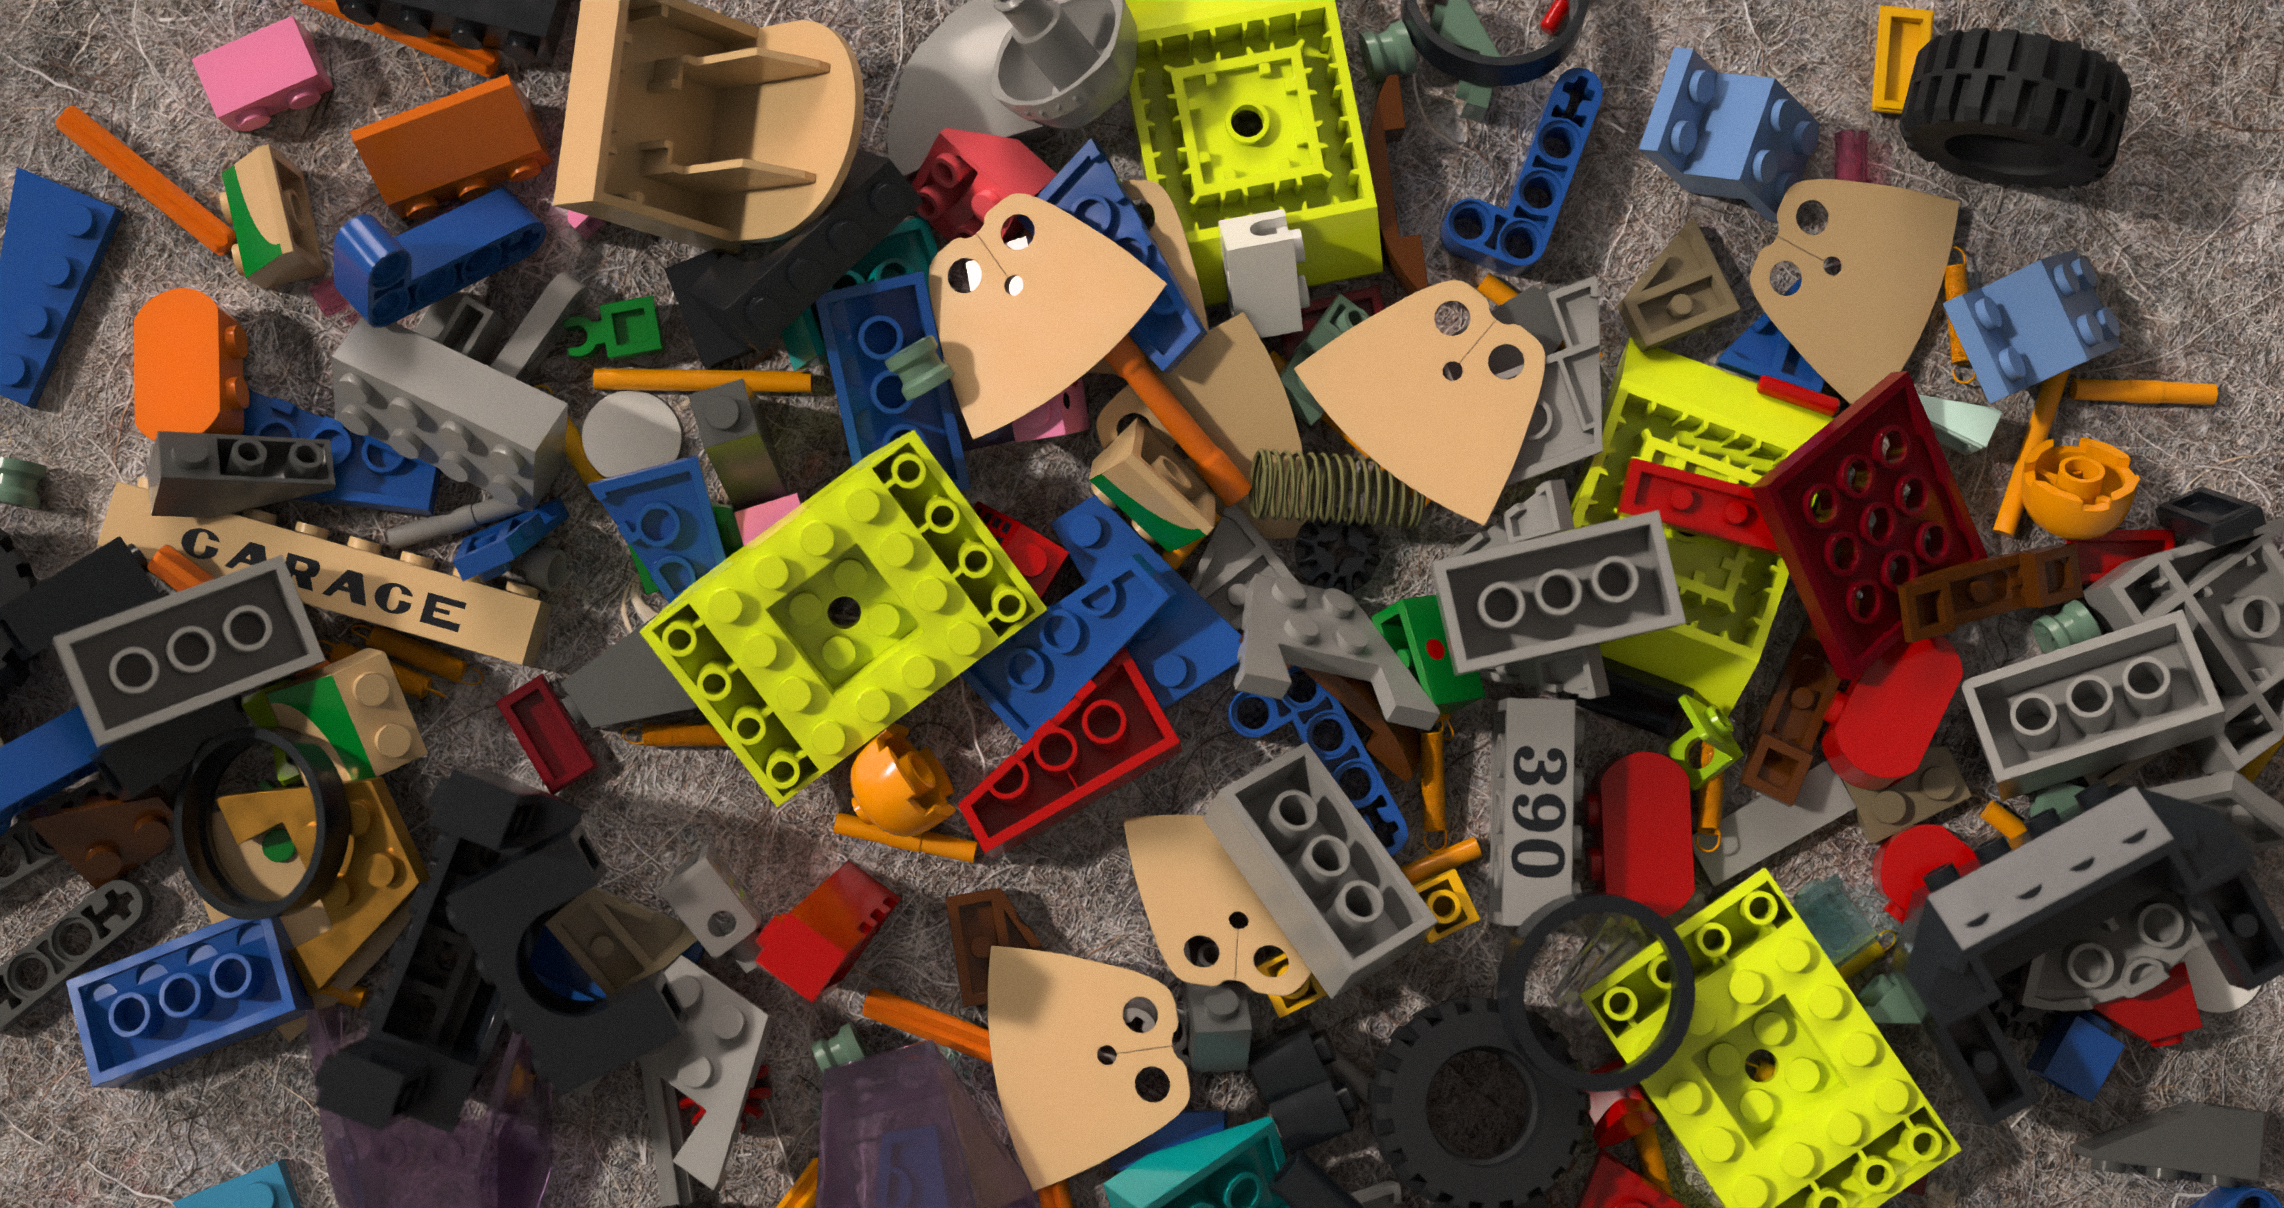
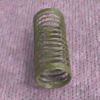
M1259 448L1254 455L1250 471L1249 483L1252 485L1249 491L1250 512L1254 519L1259 518L1261 520H1265L1269 511H1271L1272 518L1277 521L1283 509V516L1288 522L1292 519L1295 510V516L1299 522L1304 520L1307 512L1308 520L1311 523L1316 521L1319 514L1320 520L1324 524L1328 522L1331 516L1332 521L1336 525L1340 523L1342 518H1344V522L1347 525L1352 524L1354 519H1356L1359 526H1362L1368 520L1372 527L1380 520V524L1384 528L1392 521V525L1397 529L1402 524L1405 529L1410 528L1414 530L1419 525L1423 516L1426 496L1414 490L1413 511L1410 518V487L1400 480L1398 493L1399 519L1397 522L1395 508L1399 479L1386 469L1382 476L1380 465L1370 456L1366 460L1361 455H1357L1353 459L1350 455L1345 454L1340 458L1335 453L1328 457L1326 453L1321 452L1316 457L1310 451L1304 456L1301 451H1296L1292 455L1289 450H1284L1279 454L1276 449L1269 451L1266 448L1264 450ZM1272 455H1275L1277 459L1275 469ZM1286 455L1289 458V463L1287 466L1284 479V467L1282 461L1284 456ZM1297 456L1301 459L1298 475H1296L1295 466ZM1309 457H1312L1314 463L1309 476L1307 461ZM1321 458H1324L1326 464L1321 477L1319 462ZM1333 459H1336L1338 465L1336 467L1333 478V469L1331 463ZM1349 460L1350 466L1345 476L1344 461ZM1358 460L1362 463L1359 475L1356 469V462ZM1370 461L1374 463L1371 476L1368 469V463ZM1316 474V499L1312 515V491ZM1279 475V497L1276 510V488ZM1328 475V502L1324 516V492ZM1340 475V505L1336 517V492ZM1377 475V505L1373 520L1372 494ZM1389 475V507L1385 521L1384 494L1387 478ZM1291 476V501L1288 512V489ZM1352 476L1353 499L1350 517H1348V493ZM1303 477L1304 495L1302 510L1300 514V490ZM1363 477H1365V502L1363 515L1360 518V493Z

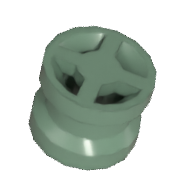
M1403 21L1390 23L1387 30L1380 33H1375L1371 30L1359 33L1358 38L1362 60L1373 85L1384 83L1388 75L1398 72L1404 76L1416 73L1415 53Z
M932 334L909 345L884 361L888 370L898 374L903 383L901 392L906 401L930 391L955 374L950 364L941 362L936 353L938 343Z
M0 456V503L39 509L41 498L36 493L38 481L45 478L47 466Z
M2070 600L2063 604L2060 613L2055 616L2043 615L2032 623L2036 641L2044 654L2102 636L2094 617L2077 600Z
M851 1021L842 1025L836 1036L830 1039L820 1037L810 1044L822 1074L835 1092L845 1088L848 1079L857 1074L867 1076L876 1071L872 1056L862 1036Z

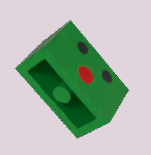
M1436 594L1401 599L1371 616L1374 626L1436 705L1440 715L1456 712L1486 697L1481 683L1480 672L1456 677L1454 675Z

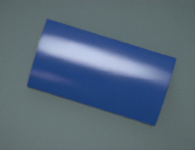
M918 271L826 291L815 303L852 466L867 455L915 430L959 491L971 488L947 380L930 391L906 401L901 392L903 385L898 374L890 372L884 363L885 360L931 334L938 343L936 353L941 362H943L924 272Z
M230 917L67 980L66 985L92 1087L118 1088L316 1012L312 996L308 995L288 953V950L294 947L281 919L275 917L259 920H242Z

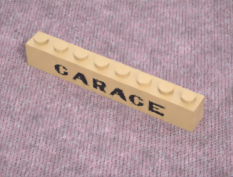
M139 477L137 486L119 481L116 482L97 545L103 546L121 536L126 545L134 544L145 558L150 560L165 544L171 545L215 578L282 555L302 603L532 668L535 666L553 606L537 600L540 592L539 589L507 581L504 591L486 586V581L481 582L478 575L462 581L456 567H454L451 576L433 571L432 568L435 560L402 551L399 561L380 556L383 545L352 536L349 537L347 546L327 541L330 530L297 521L294 531L275 526L277 515L254 508L243 510L242 516L232 513L211 518L151 516L148 478Z

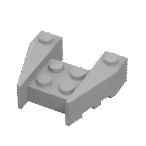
M2284 517L2267 521L2265 525L2218 546L2199 540L2123 562L2083 590L2084 599L2108 633L2166 615L2168 612L2172 613L2183 610L2206 667L2224 691L2219 695V699L2225 711V732L2185 744L2205 773L2238 771L2281 740L2284 735V559L2270 540L2284 530Z

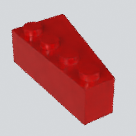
M1126 647L1111 660V663L1093 680L1090 679L1075 693V697L1051 720L1048 719L1033 733L1034 736L1014 755H1010L958 804L982 850L991 860L1183 752L1177 735Z
M848 860L794 909L790 910L787 914L783 912L780 916L776 914L770 920L755 942L763 948L755 962L813 1003L839 987L902 898Z

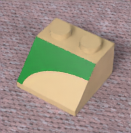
M268 144L257 147L222 173L225 192H221L219 195L220 205L226 221L234 226L237 244L232 245L231 251L235 267L241 276H245L247 280L260 288L266 289L326 274L301 169Z
M1138 417L1092 461L1089 481L1093 483L1091 488L1095 495L1108 507L1114 509L1118 506L1132 519L1131 524L1134 530L1149 544L1154 545L1158 542L1170 553L1207 536L1214 529L1216 493L1196 470Z
M368 647L264 693L278 726L299 731L315 741L330 757L342 781L378 777L428 754L384 651ZM295 763L304 785L309 786L304 774Z

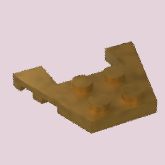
M383 777L342 781L349 804V842L338 876L328 891L320 898L333 928L288 950L309 996L328 988L335 980V975L362 952L367 941L381 927L386 926L411 900L421 882L427 883L430 879ZM309 786L280 787L255 792H235L216 799L237 845L250 841L284 824L307 870L316 839V812Z

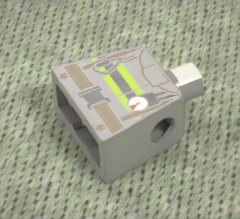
M709 842L667 873L659 892L711 957L716 959L729 951L744 972L748 973L759 966L755 959L763 950L762 947L755 943L759 937L756 929L761 925L762 912L713 844ZM718 911H727L735 917V920L730 923H721L715 919L713 914Z

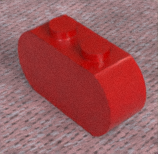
M1939 635L1911 643L1905 642L1903 636L1861 674L1852 679L1845 693L1838 690L1834 694L1822 717L1823 720L1830 723L1822 738V747L1827 762L1841 779L1861 789L1883 790L1899 784L1906 776L1917 770L1963 676V668L1958 653L1945 637Z
M1636 752L1617 756L1606 762L1596 772L1591 781L1592 793H1585L1583 798L1586 826H1593L1594 848H1587L1586 851L1587 877L1589 881H1596V892L1613 894L1634 900L1649 907L1663 918L1681 909L1695 891L1689 777L1679 764L1662 754Z
M1914 824L1887 837L1879 846L1872 866L1875 890L1888 901L1883 911L1903 926L1912 891L1926 885L1922 876L1948 862H1953L1955 867L1958 868L1973 860L1976 856L1972 849L1940 825Z

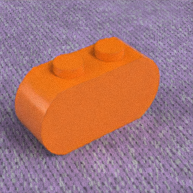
M176 288L162 292L149 300L134 319L135 425L145 436L154 442L157 431L241 435L244 430V409L249 405V390L243 379V358L248 354L247 336L240 323L209 296L198 290Z

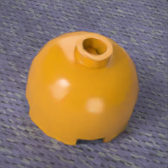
M2080 437L2078 446L2064 445L2054 447V439H2050L2033 447L2025 458L2021 478L2022 500L2028 515L2035 524L2055 536L2065 540H2085L2102 537L2113 531L2126 518L2135 500L2140 478L2139 475L2135 476L2129 468L2131 458L2110 444Z
M892 723L858 750L851 767L850 784L854 795L851 803L858 817L867 825L874 824L882 831L902 837L916 836L932 829L956 812V808L947 804L946 797L954 793V789L945 769L932 750L926 746L918 751L905 739L910 730L903 725Z

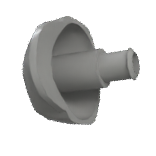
M994 0L995 9L1002 12L1013 27L1004 36L998 50L991 80V94L1010 111L1025 120L1040 125L1076 130L1096 119L1127 93L1135 71L1138 33L1132 13L1124 0Z

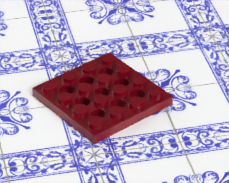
M1908 371L1891 372L1750 487L1838 679H1855L1904 636L1898 586L1937 570L1988 558ZM1885 436H1887L1890 446L1884 457L1882 445ZM1852 464L1855 475L1853 476L1850 488L1847 474ZM1906 484H1908L1910 493L1905 505L1903 493ZM1815 494L1820 499L1816 518L1812 512V500ZM1873 512L1876 517V522L1873 526L1871 535L1869 530V519ZM1928 531L1931 536V539L1928 542L1926 552L1924 546V539ZM1837 542H1839L1842 549L1838 556V566L1834 560V548ZM1893 560H1895L1897 568L1894 572L1892 582L1890 577V567ZM1860 589L1863 598L1860 601L1858 613L1855 606V598Z

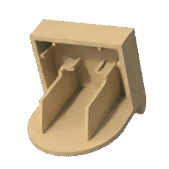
M581 0L553 206L710 251L715 248L717 252L739 254L741 244L777 241L798 234L807 224L816 220L831 204L847 177L857 151L863 123L864 90L860 67L851 46L837 31L814 21H792L758 28L686 0Z

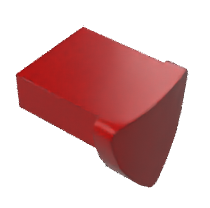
M1619 1058L1589 1073L1601 1074L1623 1067L1624 1063ZM1636 1084L1614 1091L1598 1092L1583 1090V1092L1590 1093L1591 1110H1584L1594 1128L1592 1137L1600 1148L1620 1143L1652 1126L1659 1118L1652 1105L1644 1100Z

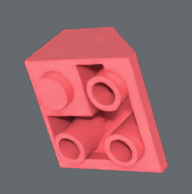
M945 128L939 132L911 184L912 188L924 201L915 211L949 242L957 238L966 239L977 234L984 224L987 212L1005 197L1016 193L1037 197L1057 173L1019 139ZM1019 215L1011 216L1003 224L1001 237L1004 243L1010 242L1022 229L1023 225L1017 220Z

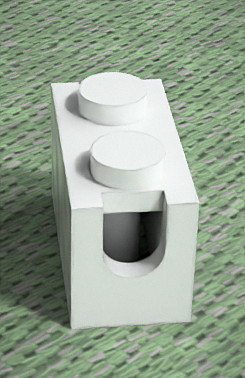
M1284 209L1218 221L1230 317L1233 318L1244 312L1260 338L1303 331L1301 309L1309 307L1310 301L1305 276H1297L1296 263L1305 261V250L1300 229L1288 230Z

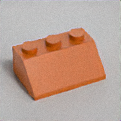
M508 74L350 131L352 140L383 200L401 218L407 216L408 219H420L430 216L439 210L438 204L455 198H459L462 201L479 198L491 190L490 185L510 179L512 182L531 179L541 173L542 166L553 163L532 103Z

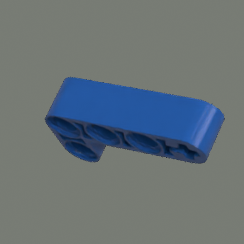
M1577 67L1568 69L1558 78L1546 99L1505 209L1472 198L1460 200L1451 207L1440 229L1441 243L1449 253L1506 276L1517 277L1532 270L1545 251L1602 101L1603 88L1601 81L1595 73L1588 69ZM1573 90L1580 94L1578 99L1580 104L1570 120L1561 118L1570 100L1569 92ZM1547 138L1561 140L1567 147L1568 156L1561 159L1551 157L1544 150L1543 140ZM1529 187L1542 189L1549 198V206L1542 209L1530 206L1525 200L1524 190ZM1461 217L1471 218L1478 224L1480 236L1471 240L1462 238L1454 229V221ZM1516 236L1526 240L1530 247V256L1524 259L1511 256L1505 248V239Z
M506 188L494 190L396 237H393L372 215H359L349 220L335 237V289L371 326L382 328L527 258L544 241L547 233L546 226Z
M1294 665L1287 670L1289 676L1296 672L1305 673L1301 668ZM1312 679L1315 684V693L1312 699L1305 703L1292 700L1287 695V692L1281 700L1241 691L1231 700L1227 709V720L1235 734L1245 739H1256L1289 722L1300 743L1304 744L1307 742L1338 785L1342 773L1347 769L1356 768L1362 771L1367 777L1368 789L1360 799L1349 800L1356 809L1370 805L1379 797L1382 807L1373 808L1372 811L1380 823L1391 822L1394 828L1387 835L1390 844L1386 847L1384 846L1390 856L1396 855L1403 849L1408 837L1405 819L1340 702ZM1249 698L1257 699L1265 705L1268 713L1267 720L1261 728L1248 729L1239 722L1237 708L1243 700ZM1329 720L1340 728L1342 734L1341 742L1334 751H1323L1315 745L1312 733L1319 721ZM1362 814V818L1373 831V825L1367 814Z
M80 705L0 747V836L10 828L13 816L98 771L89 757L90 754L98 749Z

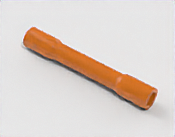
M1127 334L1104 359L1118 376L1128 382L1194 462L1198 473L1227 507L1236 504L1249 493L1252 485L1221 448H1218L1147 363L1144 353Z

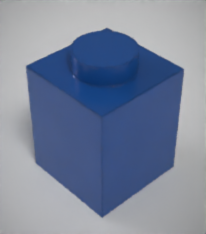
M2081 1010L2078 1016L2060 1012L2061 1019L2055 1021L2048 1028L2025 1068L2068 1095L2092 1103L2125 1044L2108 1035L2112 1026L2090 1012Z

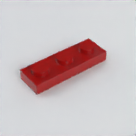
M1632 458L1629 461L1616 515L1631 517L1659 510L1663 527L1781 556L1750 487Z

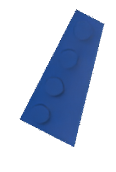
M1090 138L1040 192L1037 198L1057 206L1103 234L1167 283L1154 303L1127 334L1162 372L1170 374L1208 333L1100 143ZM1020 214L1017 220L1034 236L1035 227L1032 220Z
M19 167L16 169L0 256V395L35 409L124 212Z
M248 387L249 405L244 409V430L241 435L326 439L331 442L336 482L334 490L292 500L433 516L441 476L439 468L418 458H406L398 454L390 445L369 435H357L333 418L315 415L297 408L295 404L256 393Z
M1093 495L1050 522L1086 584L1130 556L1139 553L1177 592L1126 646L1141 675L1163 710H1167L1241 663L1237 660L1238 650L1241 642H1239L1241 635L1112 508L1105 505L1096 495Z
M1137 553L1075 590L1064 599L1049 606L1048 610L959 675L1025 744L1034 736L1033 733L1048 719L1051 720L1075 697V693L1090 679L1093 680L1101 673L1111 660L1135 638L1177 592Z

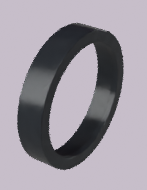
M1401 0L1400 5L1402 21L1407 28L1413 46L1434 67L1445 74L1468 83L1484 86H1511L1526 83L1548 74L1570 55L1581 35L1589 0H1566L1568 5V23L1565 31L1554 41L1536 51L1510 57L1484 56L1463 50L1445 40L1428 24L1418 7L1417 0Z
M241 727L215 736L195 754L183 774L177 791L174 807V837L177 853L188 880L197 893L210 906L227 916L242 920L289 916L299 913L316 903L332 886L339 874L349 842V804L346 790L337 768L326 752L315 741L299 731L286 727ZM270 742L285 751L299 766L310 787L316 812V839L310 863L297 886L280 901H269L255 897L233 881L218 856L212 831L214 797L226 769L242 752L252 746Z
M1580 892L1565 895L1543 905L1533 912L1516 930L1506 947L1500 963L1497 978V1003L1500 1018L1509 1040L1518 1053L1532 1067L1565 1085L1577 1089L1598 1092L1614 1091L1627 1088L1649 1078L1662 1068L1677 1051L1688 1031L1693 1015L1695 978L1688 952L1682 940L1671 925L1658 913L1639 902L1603 892ZM1615 912L1627 915L1641 922L1651 930L1661 944L1671 975L1669 1009L1658 1035L1650 1046L1636 1059L1621 1068L1606 1073L1590 1074L1579 1072L1562 1065L1552 1058L1534 1036L1525 1010L1524 989L1526 975L1535 952L1545 938L1557 927L1583 914Z

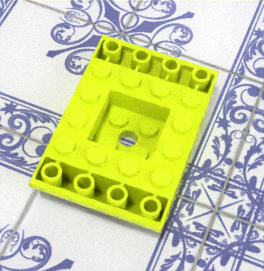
M1124 0L1132 13L1138 33L1135 71L1126 94L1143 179L1161 185L1176 208L1192 256L1204 306L1211 307L1228 303L1218 221L1284 209L1288 230L1300 229L1305 261L1296 263L1297 276H1305L1308 288L1382 274L1383 263L1378 207L1335 0ZM1248 110L1258 114L1263 123L1262 130L1252 137H1243L1237 134L1231 124L1232 118L1237 113ZM1149 204L1152 224L1154 225L1155 212Z
M1629 337L1602 410L1603 451L1600 454L1585 459L1569 503L1574 528L1578 529L1626 518L1616 514L1628 463L1632 458L1751 487L1830 423L1834 416L1830 417L1758 393L1756 390L1758 383L1659 347L1641 352L1633 339ZM1815 494L1813 497L1812 508L1817 497V494ZM1663 527L1686 623L1670 629L1599 644L1601 655L1693 688V699L1707 707L1714 704L1729 717L1759 663L1789 577V571L1782 556L1698 535L1688 537L1680 534L1677 530Z
M912 430L864 457L687 587L644 626L639 633L778 808L1048 609L915 430ZM839 597H850L861 608L859 617L848 625H839L833 622L828 615V608L832 601Z
M1762 868L1674 928L1688 952L1695 978L1693 1015L1688 1031L1674 1055L1662 1068L1638 1084L1723 1208H1877L1962 1150L1766 868ZM1658 940L1579 993L1601 1031L1625 1065L1640 1056L1654 1041L1661 1030L1669 1009L1671 975L1666 955ZM1760 1049L1767 1050L1772 1054L1775 1065L1774 1074L1771 1078L1764 1081L1751 1079L1745 1070L1747 1057L1752 1052Z

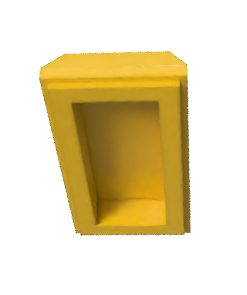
M1883 5L1879 7L1871 112L1902 115L1916 56L1932 39L1933 10Z

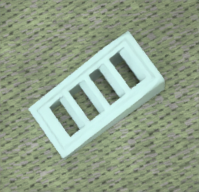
M1919 395L1940 444L1965 456L1987 447L2001 416V410Z

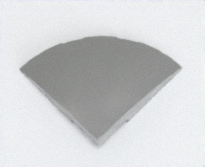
M971 0L949 14L943 23L924 42L919 44L899 79V87L888 120L887 144L888 158L906 180L916 177L939 132L945 128L1019 139L1022 143L1048 136L1047 126L1023 119L1006 108L991 94V80L998 50L1004 36L1013 27L1004 14L995 9L994 0Z
M2164 890L2023 964L2019 1004L2043 1010L2074 1011L2093 1009L2095 1004L2109 1002L2121 997H2136L2169 978L2170 969L2180 962L2190 950L2200 948L2204 940L2177 893Z

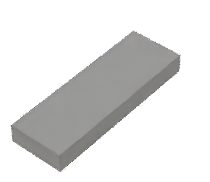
M1823 760L1808 769L1792 807L1760 795L1722 816L1720 828L1721 841L1719 847L1713 852L1707 853L1698 849L1696 837L1699 836L1698 842L1701 848L1710 850L1717 845L1718 835H1705L1698 831L1693 832V858L1709 886L1715 887L1857 807L1841 778L1833 771L1827 760Z

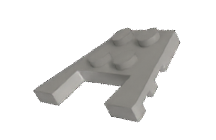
M1596 275L1547 294L1566 349L1545 356V370L1539 397L1517 459L1504 488L1600 454L1603 451L1599 285ZM1445 364L1443 375L1446 379L1453 381L1448 364ZM1524 364L1494 376L1500 379L1515 378L1521 373Z
M1564 479L1549 480L1535 488L1536 493L1523 503L1513 505L1502 514L1503 519L1489 530L1477 533L1447 558L1575 529ZM1599 645L1479 671L1482 679L1509 684L1522 683L1538 686L1540 690L1550 692L1564 691L1579 694V697L1587 699L1610 695Z
M1255 574L1246 590L1241 627L1245 631L1244 640L1239 647L1237 660L1241 663L1234 680V686L1237 691L1282 700L1292 683L1285 664L1369 681L1372 683L1386 722L1431 730L1440 715L1438 708L1352 595L1334 588L1322 589L1300 584L1286 577L1273 578Z
M680 954L662 970L689 1017L682 1035L635 1059L706 1109V1113L673 1162L710 1189L720 1191L728 1174V1171L725 1169L733 1142L737 1143L743 1124L740 1119L749 1089L754 1088L775 1018L691 959ZM603 1075L574 1090L580 1095L589 1097Z

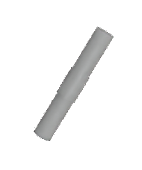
M493 498L388 529L387 536L392 549L397 550L441 536H448L479 527V525L529 510L518 505H507Z

